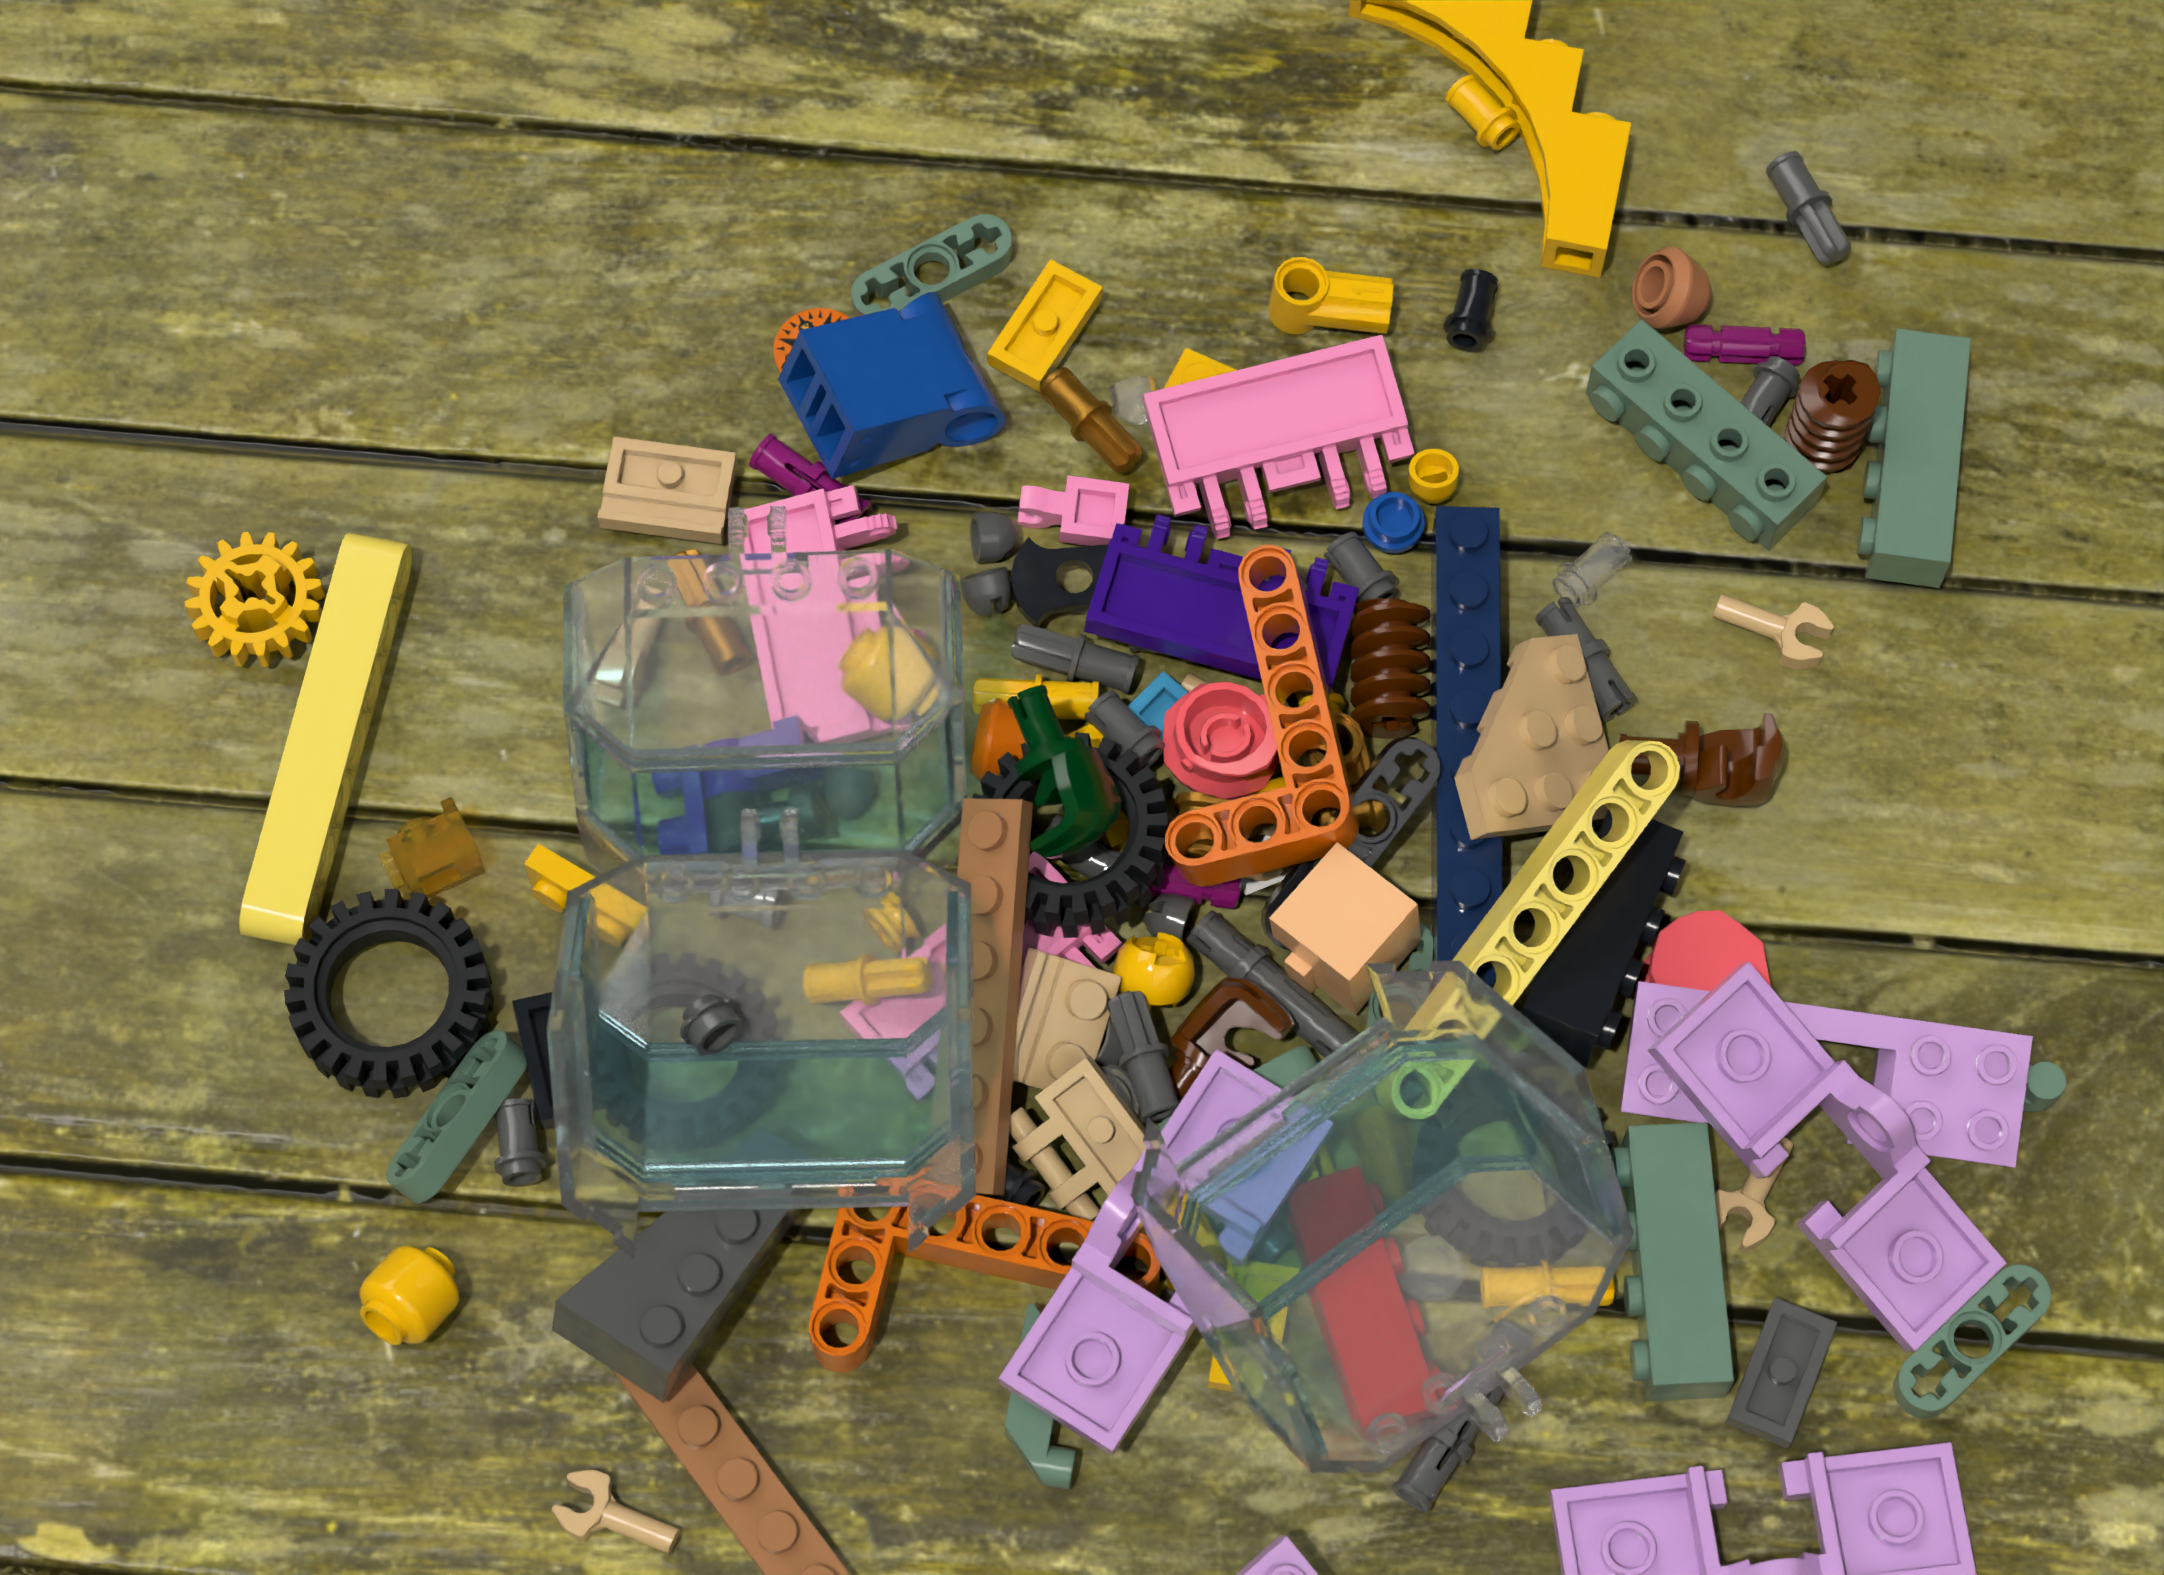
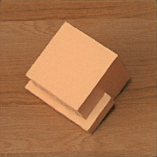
M1338 842L1269 918L1273 937L1292 951L1284 961L1286 974L1311 994L1317 987L1321 988L1354 1015L1360 1011L1370 999V995L1384 980L1389 978L1394 969H1397L1422 939L1418 904Z

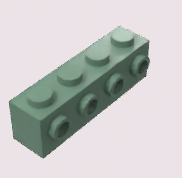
M1641 319L1592 365L1585 394L1589 397L1594 409L1606 420L1611 422L1618 421L1632 433L1638 446L1647 456L1656 461L1663 460L1681 475L1683 484L1695 497L1703 501L1710 500L1727 515L1733 529L1743 538L1750 541L1756 540L1770 551L1818 504L1827 476L1644 320Z
M1896 328L1889 350H1878L1874 373L1877 375L1879 386L1883 388L1882 406L1878 405L1876 407L1874 417L1868 429V442L1878 443L1876 461H1867L1862 488V497L1872 499L1871 518L1862 517L1857 539V554L1867 555L1865 578L1940 588L1951 563L1971 338Z
M1708 1123L1628 1126L1621 1143V1148H1613L1612 1157H1615L1614 1187H1625L1627 1211L1618 1212L1619 1247L1621 1252L1631 1251L1633 1276L1624 1277L1625 1311L1627 1316H1637L1639 1341L1630 1342L1633 1381H1643L1645 1401L1725 1398L1734 1382Z

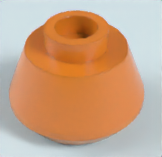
M994 698L984 703L979 714L970 773L979 782L988 770L996 776L1000 774L998 759L1007 752L1016 761L1023 758L1021 744L1025 743V740L1012 709L1001 698Z

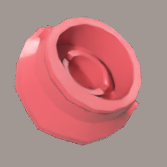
M1231 682L1200 684L1182 696L1165 712L1163 743L1165 744L1163 749L1164 764L1181 784L1194 792H1202L1227 800L1246 797L1265 788L1278 764L1279 755L1264 694L1259 696L1248 687Z
M1721 910L1690 913L1675 919L1658 932L1652 952L1644 960L1637 981L1711 991L1738 965L1749 961L1770 985L1763 942Z

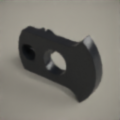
M1028 537L1019 548L1012 567L1013 596L1023 616L1033 626L1039 627L1041 622L1052 614L1089 610L1109 544L1047 549L1035 544ZM1071 565L1081 566L1091 574L1092 582L1082 592L1069 593L1061 589L1057 584L1056 577L1058 573Z

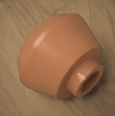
M1674 246L1663 247L1649 255L1639 266L1632 285L1634 308L1639 318L1654 329L1674 327L1695 321L1707 309L1711 300L1712 291L1707 272L1685 251Z

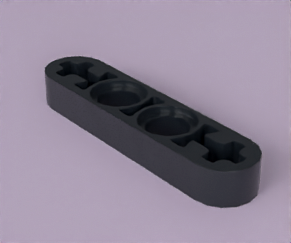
M1403 736L1392 740L1382 749L1351 790L1355 808L1362 801L1375 799L1380 801L1387 811V822L1379 833L1371 836L1357 833L1355 841L1347 848L1348 851L1370 868L1423 801L1439 777L1440 761L1436 751L1430 744L1415 737ZM1418 749L1422 753L1418 765L1424 770V773L1418 780L1407 776L1396 788V792L1407 796L1399 807L1390 795L1373 788L1372 785L1380 776L1382 781L1390 786L1400 772L1399 766L1394 762L1396 756L1400 752L1411 756ZM1336 809L1324 826L1333 823L1338 818L1341 810ZM1316 859L1295 864L1267 899L1261 911V925L1264 933L1275 945L1285 950L1290 949L1273 937L1269 918L1294 891V887L1299 880H1304L1312 871Z

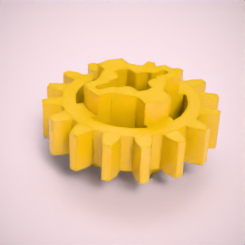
M242 532L241 546L234 549L223 539L220 540L217 544L221 556L213 560L210 557L201 555L198 562L204 576L188 577L186 582L191 595L195 596L184 602L190 619L195 620L191 625L199 641L209 639V648L212 655L217 658L231 649L233 661L239 667L244 665L249 654H256L262 667L269 666L270 652L279 650L285 658H292L293 651L290 642L295 638L306 643L312 641L313 637L306 623L307 621L320 622L322 609L316 601L326 597L321 580L315 579L318 571L311 557L301 560L300 548L294 541H291L280 550L276 535L272 532L267 533L262 544H254L249 532ZM291 581L296 586V597L293 607L286 601V596L291 592L288 585ZM218 592L225 598V601L219 607L222 613L219 618L215 614V601Z

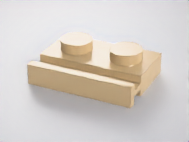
M613 437L602 492L603 500L597 517L599 527L723 544V531L728 517L738 464L736 453Z
M1029 948L1020 975L1013 1080L1044 1090L1089 1055L1096 1061L1110 1016L1108 1002L1116 997L1122 976Z

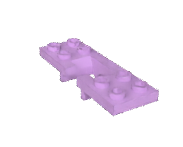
M1749 961L1738 965L1647 1050L1757 1179L1767 1177L1789 1156L1778 1142L1818 1104L1883 1180L1844 1217L1838 1213L1829 1201L1818 1202L1796 1225L1905 1352H1915L2007 1264L1925 1168L1931 1160L1916 1144L1912 1124L1903 1109L1886 1093L1860 1078L1845 1060L1835 1062Z
M1641 981L1636 982L1619 1107L1620 1112L1698 1123L1707 1122L1710 1124L1647 1051L1710 991ZM1784 1002L1816 1040L1876 1048L1871 1084L1886 1093L1903 1109L1912 1124L1916 1144L1925 1155L2016 1167L2033 1036ZM1845 1136L1844 1143L1852 1144L1849 1141V1139Z
M1215 1049L1149 1151L1144 1150L1135 1166L1118 1182L1096 1216L1084 1243L1072 1259L1071 1269L999 1376V1384L1113 1456L1205 1315L1206 1309L1178 1290L1169 1303L1164 1302L1115 1271L1114 1269L1167 1188L1221 1221L1209 1241V1247L1238 1264L1325 1130L1329 1118Z
M1951 1442L1823 1457V1452L1808 1453L1804 1460L1782 1462L1778 1472L1783 1500L1792 1501L1811 1498L1821 1554L1803 1552L1798 1558L1776 1559L1750 1565V1561L1747 1559L1728 1566H1720L1711 1510L1724 1509L1727 1504L1722 1470L1704 1472L1703 1466L1690 1467L1685 1474L1554 1489L1549 1494L1561 1575L1977 1574Z

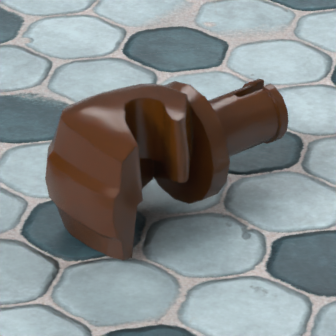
M1764 713L1761 725L1754 729L1718 730L1699 736V722L1685 720L1683 733L1678 732L1677 739L1627 736V734H1620L1619 743L1626 740L1657 741L1669 746L1676 754L1680 765L1677 783L1680 784L1681 796L1693 797L1694 800L1704 803L1727 806H1756L1764 803L1770 796L1774 781L1781 773L1785 756L1783 735L1777 728L1773 714ZM1640 753L1634 759L1631 765V774L1651 775V765L1645 754Z
M1223 978L1198 1003L1177 1028V1032L1169 1039L1178 1048L1174 1054L1179 1058L1168 1069L1177 1099L1180 1102L1182 1101L1215 1049L1247 1068L1254 1066L1255 1061L1253 1057L1228 1049L1225 1044V1037L1228 1031L1233 1028L1254 1029L1275 1040L1284 1038L1295 1024L1290 1013L1259 984L1247 978Z

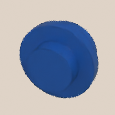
M1388 492L1374 498L1367 505L1362 519L1363 533L1368 542L1378 550L1387 553H1401L1413 548L1420 541L1425 526V517L1419 504L1408 495L1400 492Z

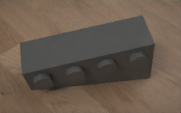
M762 1133L558 1298L555 1303L552 1331L663 1403L811 1200L819 1168Z

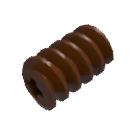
M1855 360L1826 361L1810 368L1801 379L1796 400L1793 403L1789 421L1786 424L1784 440L1821 472L1838 473L1851 469L1859 457L1863 441L1867 436V430L1871 425L1875 409L1878 406L1881 389L1877 375L1868 364Z
M1366 599L1354 605L1353 613L1355 616L1351 620V633L1355 638L1351 642V657L1355 661L1351 665L1350 679L1355 685L1351 689L1350 703L1355 708L1351 712V717L1359 724L1365 736L1380 739H1397L1413 733L1416 726L1412 721L1422 719L1430 713V704L1426 700L1416 697L1429 692L1430 680L1425 676L1415 674L1423 672L1430 667V657L1424 652L1417 651L1430 644V633L1425 629L1418 628V626L1429 622L1430 610L1426 606L1409 603L1401 599Z

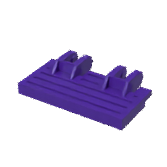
M1157 514L1147 548L1138 546L1142 529L1116 523L1087 613L1084 632L1261 680L1239 582V566L1243 557L1212 548L1207 565L1200 563L1208 528L1196 524L1193 530L1189 532L1187 538L1185 558L1162 553L1163 547L1168 543L1172 528L1170 517ZM1283 548L1291 555L1292 550ZM1316 557L1308 571L1305 593L1330 696L1359 588L1333 581L1329 598L1321 596L1329 560ZM1280 575L1270 576L1268 581L1263 580L1260 583L1258 590L1273 591L1283 584L1286 577ZM1293 632L1283 633L1272 642L1271 648L1286 649L1297 641L1299 634ZM1301 690V691H1304V692H1308V693H1312V694H1313V692H1310V691H1307V690Z

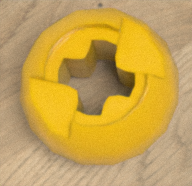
M1158 932L1157 937L1135 938L1136 935L1130 937L1119 948L1114 962V974L1122 976L1118 991L1120 993L1141 991L1146 998L1149 1010H1151V1005L1163 1006L1173 1004V1007L1178 1005L1190 993L1194 981L1195 969L1192 953L1179 938L1167 933Z

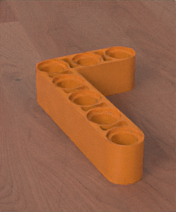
M1275 545L1258 546L1250 550L1243 557L1239 566V582L1285 787L1187 811L1177 816L1169 824L1165 833L1166 849L1181 877L1188 883L1199 887L1212 886L1323 858L1337 842L1347 849L1355 841L1358 833V817L1305 589L1291 555L1283 548ZM1280 575L1286 577L1284 583L1273 591L1258 590L1260 583L1270 576ZM1290 632L1299 634L1297 641L1292 646L1286 649L1271 648L1272 642L1279 635ZM1298 690L1313 692L1311 699L1300 707L1290 708L1284 706L1286 698ZM1315 748L1327 751L1325 757L1314 766L1303 767L1297 765L1299 757L1305 751ZM1325 807H1334L1341 810L1338 818L1327 826L1318 827L1310 824L1313 815L1318 810ZM1262 823L1277 825L1275 833L1268 840L1258 843L1247 840L1249 833L1254 827ZM1199 839L1214 841L1211 850L1205 856L1196 859L1185 857L1187 848L1193 842Z
M866 1172L858 1175L847 1184L842 1194L809 1320V1335L815 1358L824 1368L833 1372L844 1373L857 1369L866 1361L872 1348L895 1254L1057 1290L1072 1265L1063 1266L1055 1263L1048 1255L1050 1249L1062 1242H1071L1081 1247L1094 1221L878 1172ZM871 1198L883 1200L891 1207L888 1214L877 1221H865L859 1218L855 1211L863 1201ZM933 1213L948 1215L955 1222L953 1228L947 1234L941 1236H931L924 1233L919 1227L920 1223L925 1217ZM1008 1228L1013 1230L1020 1239L1011 1249L996 1251L986 1245L984 1238L993 1229ZM1139 1232L1122 1258L1136 1257L1148 1266V1273L1133 1282L1154 1295L1160 1281L1161 1254L1157 1244L1148 1235ZM855 1260L865 1261L875 1271L866 1282L849 1284L839 1277L841 1269L847 1263ZM837 1323L852 1325L859 1332L855 1341L843 1348H834L827 1345L822 1340V1337L830 1326Z

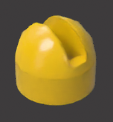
M1426 449L1417 453L1410 461L1408 476L1410 489L1416 498L1428 504H1439L1450 499L1458 485V462L1450 453L1440 449Z

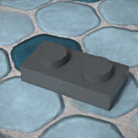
M1775 1297L1770 1305L1725 1423L1788 1449L1794 1439L1838 1322Z

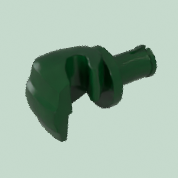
M1039 685L1017 693L1018 698L1017 696H1012L1007 700V703L1014 713L1029 750L1024 755V758L1015 765L1020 780L1031 781L1041 778L1035 798L1036 806L1063 804L1065 810L1064 817L1058 825L1029 843L1031 851L1040 854L1043 858L1057 859L1072 855L1101 838L1118 820L1121 810V799L1098 750L1089 747L1085 737L1072 738L1071 736H1064L1047 695V688L1045 685Z

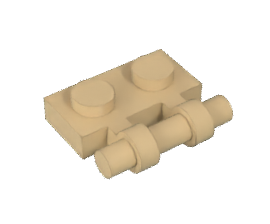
M1089 1055L1034 1097L1050 1119L1037 1127L1024 1108L1021 1107L1010 1115L1009 1133L1017 1142L1012 1148L1023 1162H1026L1028 1159L1032 1162L1053 1190L1048 1196L1057 1208L1061 1210L1065 1207L1071 1216L1086 1220H1092L1100 1211L1086 1190L1098 1182L1109 1196L1118 1182L1135 1166L1144 1150L1148 1152L1155 1142ZM1061 1134L1086 1165L1074 1175L1050 1144Z

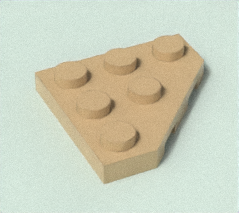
M1578 634L1531 638L1514 647L1507 662V665L1511 668L1502 689L1493 693L1477 727V731L1481 734L1472 755L1463 758L1454 777L1471 840L1549 831L1609 751ZM1601 805L1595 811L1592 817V825L1603 823L1608 811L1605 805Z

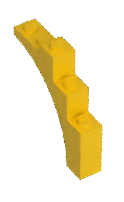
M1350 0L1348 16L1396 29L1435 48L1465 71L1474 75L1479 84L1502 107L1509 106L1514 109L1517 114L1516 121L1520 125L1518 135L1525 145L1539 183L1544 220L1541 267L1601 278L1631 123L1616 120L1613 116L1601 112H1591L1588 114L1572 112L1584 49L1569 47L1566 43L1555 39H1544L1541 41L1526 39L1533 0Z

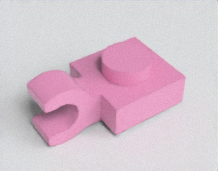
M1068 475L1065 492L1048 490L1038 486H1022L1017 525L1035 529L1061 525L1059 542L1085 546L1109 544L1116 523L1124 524L1129 484Z

